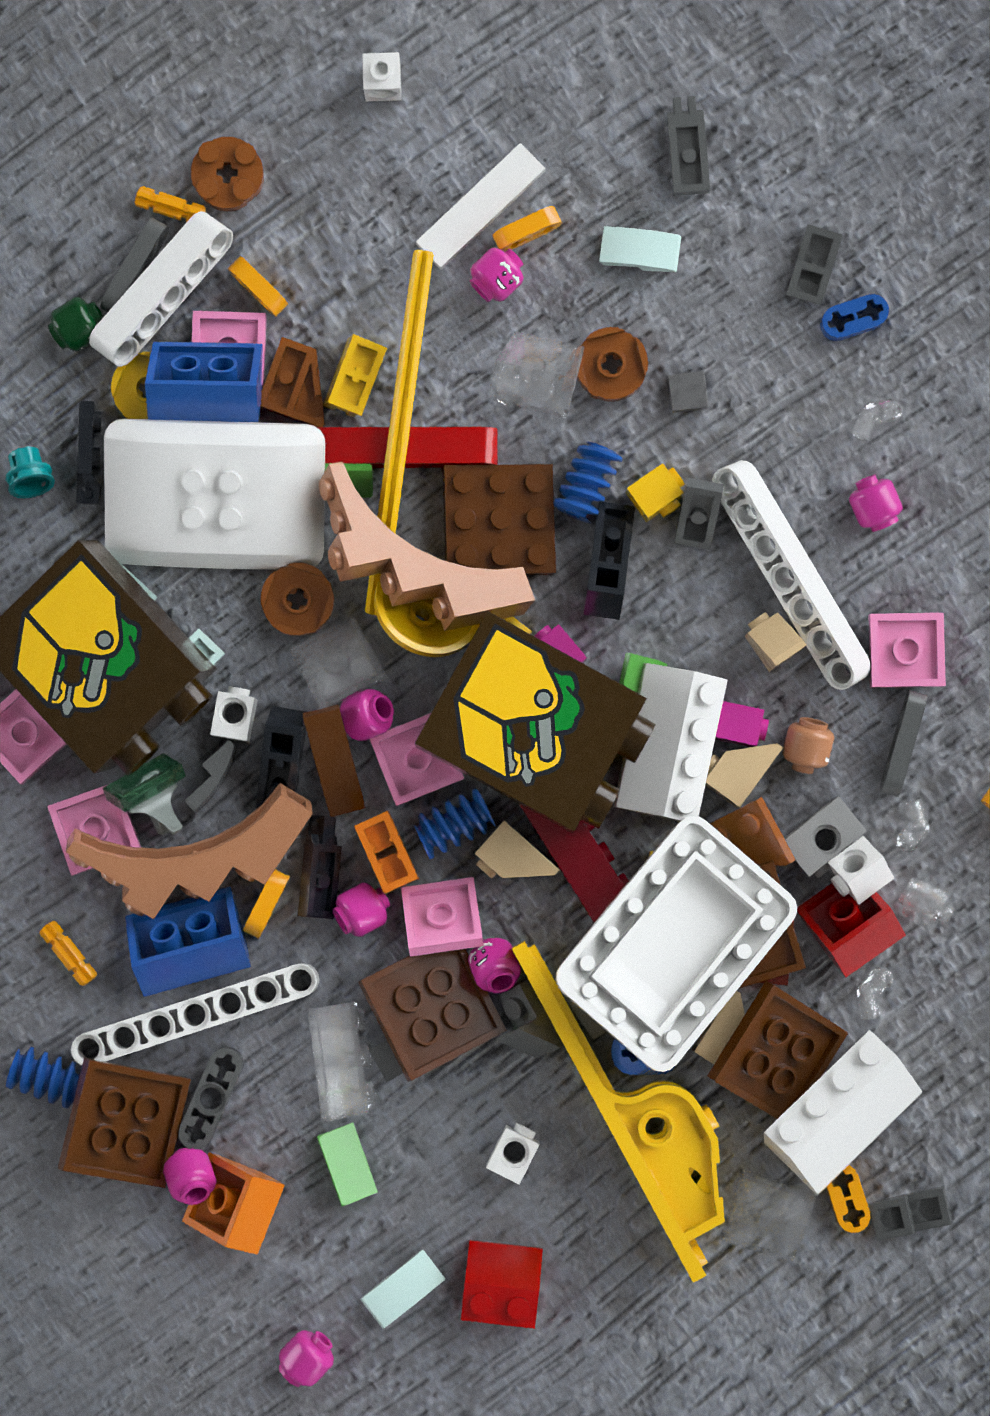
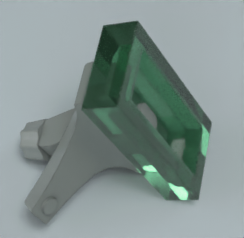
M162 753L145 763L129 776L124 775L102 788L106 800L122 811H128L131 814L145 813L149 815L158 834L164 835L170 832L174 835L182 830V825L171 806V796L177 788L176 783L186 777L182 764L168 755Z

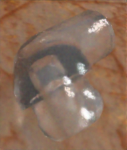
M882 399L866 404L851 435L867 442L875 425L896 421L901 417V405L892 399Z
M922 798L904 803L908 822L895 839L896 846L901 851H915L929 833V824Z
M882 967L874 968L858 984L857 994L861 1020L880 1017L877 997L886 987H891L894 982V977L890 970L883 969Z

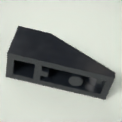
M599 501V514L596 520L583 615L620 620L635 506Z
M276 706L271 707L265 724L256 809L265 802L280 783L297 792L306 734L302 713L307 711Z

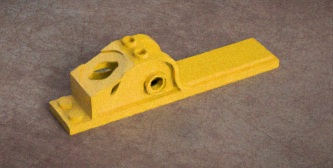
M525 940L512 947L516 958L692 1282L694 1283L706 1276L702 1266L708 1262L695 1238L725 1222L723 1197H719L716 1163H720L718 1137L714 1129L720 1126L707 1104L700 1106L686 1088L672 1081H653L629 1092L614 1090L535 943L528 947ZM651 1118H662L664 1120V1127L659 1133L650 1134L646 1132V1124ZM694 1170L701 1175L697 1183L691 1177Z

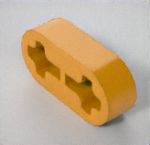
M549 206L500 228L492 236L497 247L506 252L508 249L513 250L552 232L561 226L562 221L555 207Z
M240 256L227 268L230 274L274 317L288 305L283 296L243 257Z
M276 869L273 871L243 928V932L257 939L261 937L289 881V875Z
M848 1165L842 1172L845 1175H851V1179L846 1182L849 1194L843 1195L840 1186L837 1184L832 1185V1182L826 1187L839 1226L847 1232L858 1233L868 1226L870 1210L856 1170ZM851 1200L856 1210H862L863 1215L857 1217L858 1224L852 1225L849 1220H843V1216L848 1214L845 1201Z

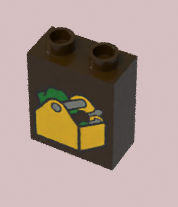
M78 540L0 616V672L94 774L114 769L117 765L127 776L133 774L159 750L160 745L152 738L150 733L170 715L181 726L194 717L213 697L202 683L217 668L99 540Z
M487 611L415 741V746L573 833L580 820L597 829L600 828L620 789L603 781L605 774L616 754L635 763L656 724L639 715L647 700L646 697Z

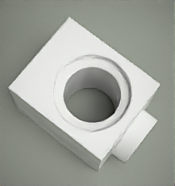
M399 52L362 54L365 101L402 100Z
M228 686L227 693L218 691L210 735L250 743L258 701L254 697H249L250 690ZM232 704H240L244 709L243 719L235 724L229 723L225 718L226 709Z
M864 836L828 862L835 875L831 878L835 888L843 897L849 894L858 904H861L894 879L884 857Z
M516 1123L514 1128L506 1125L486 1164V1168L520 1185L540 1145L539 1141L534 1139L536 1132L519 1123ZM517 1141L524 1146L525 1154L520 1160L511 1161L504 1155V1147L509 1142Z

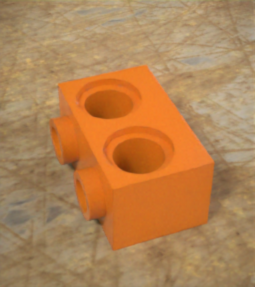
M385 811L354 826L384 894L420 879L389 811Z

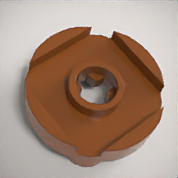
M219 137L212 141H206L199 147L198 153L195 155L191 165V180L200 198L209 206L220 211H236L247 206V203L260 193L264 183V168L261 159L251 144L235 137ZM226 165H231L232 170L238 171L237 176H232L229 183H225L223 177L218 175V171L223 170Z
M606 327L592 332L581 344L575 359V372L580 385L592 398L608 402L620 401L632 396L642 386L648 370V356L642 342L618 327ZM612 355L616 361L621 360L622 366L617 367V373L610 374L609 370H603L601 364L606 363V356Z
M291 563L277 571L275 570L268 576L262 587L261 605L265 617L276 630L289 636L301 637L315 634L328 622L334 609L335 597L331 583L319 569L306 563ZM298 590L304 591L303 597L308 600L306 606L300 605L298 610L292 609V602L287 600L289 594L295 595Z

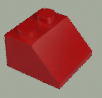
M831 883L797 907V913L845 978L906 936L893 910L877 892L861 904H858L849 894L843 897L833 883Z
M469 1240L461 1320L535 1329L543 1248Z

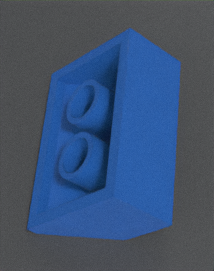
M153 342L145 380L148 419L259 422L262 396V344Z
M231 886L217 890L209 902L201 897L198 899L191 897L163 905L154 919L145 914L143 916L136 914L125 916L131 967L144 997L251 967L247 941Z

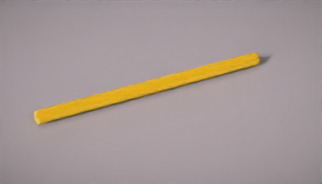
M415 250L412 257L377 515L395 534L434 256L432 252L426 250ZM381 574L369 576L365 612L370 615H376L374 594Z

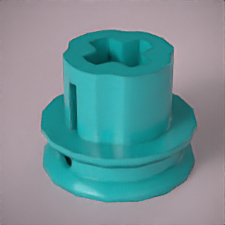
M31 446L18 448L8 455L11 469L6 474L5 480L9 484L8 491L10 495L16 498H33L43 495L54 487L55 479L51 475L52 468L49 464L42 462L38 448Z

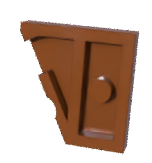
M284 337L281 338L262 389L260 408L303 424L325 427L318 356L315 348Z
M762 797L709 823L755 864L773 860L775 865L786 866L796 860Z

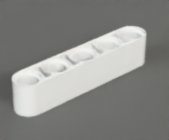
M205 212L194 214L95 326L90 335L89 343L91 347L117 366H125L132 361L228 251L233 241L232 231Z

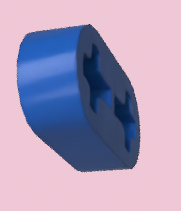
M876 294L865 295L832 306L822 316L820 322L821 331L829 340L841 341L877 329L887 319L889 306L883 297ZM868 303H871L873 308L879 307L881 310L876 316L875 321L872 320L871 316L858 319L857 314L863 313ZM832 315H837L838 319L848 317L852 319V321L843 325L842 332H838L836 327L830 328L828 326L833 319Z

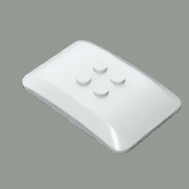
M150 419L115 420L107 427L104 435L105 548L121 564L266 570H278L281 567L287 566V564L297 562L306 563L314 567L317 566L324 554L325 501L322 499L319 491V481L325 472V438L323 433L316 426L309 424Z
M698 816L686 817L668 834L562 962L556 972L557 986L563 994L646 1066L660 1072L671 1070L793 922L797 914L796 901L788 891L706 820Z

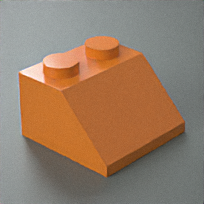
M209 1152L208 1157L216 1177L215 1188L205 1201L195 1205H188L182 1222L224 1247L258 1255L285 1184L263 1172Z

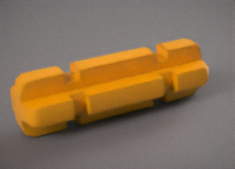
M145 186L140 187L136 193L135 205L145 210H149L150 207L153 208L155 213L180 221L182 218H185L186 223L194 214L198 212L206 213L204 205L194 202L190 205L187 204L188 201L163 192H159L158 195L155 194L154 189Z
M56 921L49 922L39 931L41 937L47 944H52L51 949L68 971L72 970L74 972L72 976L79 985H87L97 976V972L90 963L86 964L84 962L86 958L72 940L62 934L64 930Z

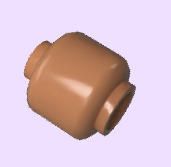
M800 717L799 722L792 723L788 727L782 754L787 761L793 763V770L813 774L814 768H824L828 765L835 736L828 729L826 722L814 718Z

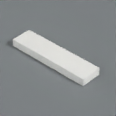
M521 143L518 144L416 241V245L421 250L432 252L434 255L433 262L442 270L545 172V167Z

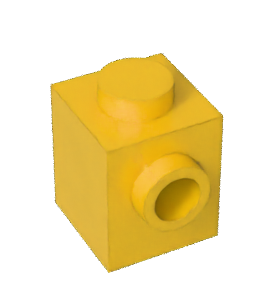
M662 463L630 485L625 493L647 523L659 513L665 518L681 506L678 500L684 494L681 487L685 484L673 467L668 470Z

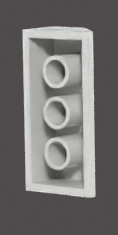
M644 663L638 694L646 697L647 700L639 715L655 723L656 726L635 763L623 758L617 786L620 791L613 807L677 822L690 816L699 817L727 679L696 671Z
M869 1030L764 1132V1144L818 1196L922 1094V1090L897 1055Z

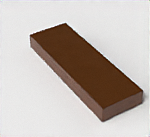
M339 705L302 713L330 817L365 809V801Z

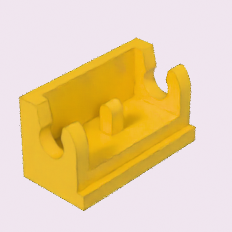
M355 334L350 336L343 349L323 406L331 410H342L346 412L347 416H362L387 347Z

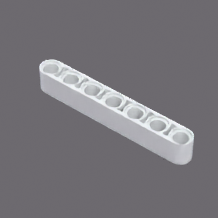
M740 460L718 469L713 475L712 482L724 484L721 504L800 637L806 643V647L827 682L835 689L844 690L866 678L871 670V663L867 654L756 468L750 462ZM733 475L737 479L738 486L735 484L733 480ZM751 506L755 509L756 516L753 514ZM770 538L774 541L775 548L771 545ZM789 569L793 573L794 580L791 578L789 574ZM807 601L812 605L813 611L808 607ZM826 633L830 635L832 643L827 639ZM845 664L849 667L851 674L846 671Z
M295 964L83 1033L73 1041L71 1054L78 1064L83 1065V1060L87 1057L82 1052V1043L85 1039L90 1038L95 1040L99 1046V1053L94 1060L106 1062L305 997L313 993L318 987L319 974L310 964ZM302 969L310 974L312 982L307 990H298L292 984V976L295 971ZM262 981H269L276 988L275 998L270 1002L262 1001L257 995V987ZM226 993H235L240 998L241 1006L236 1013H229L224 1010L222 998ZM192 1004L200 1005L205 1011V1019L199 1025L192 1024L187 1018V1010ZM158 1015L164 1016L170 1023L169 1032L165 1036L157 1035L152 1029V1021ZM121 1027H127L133 1031L135 1039L131 1047L126 1048L118 1043L117 1032Z

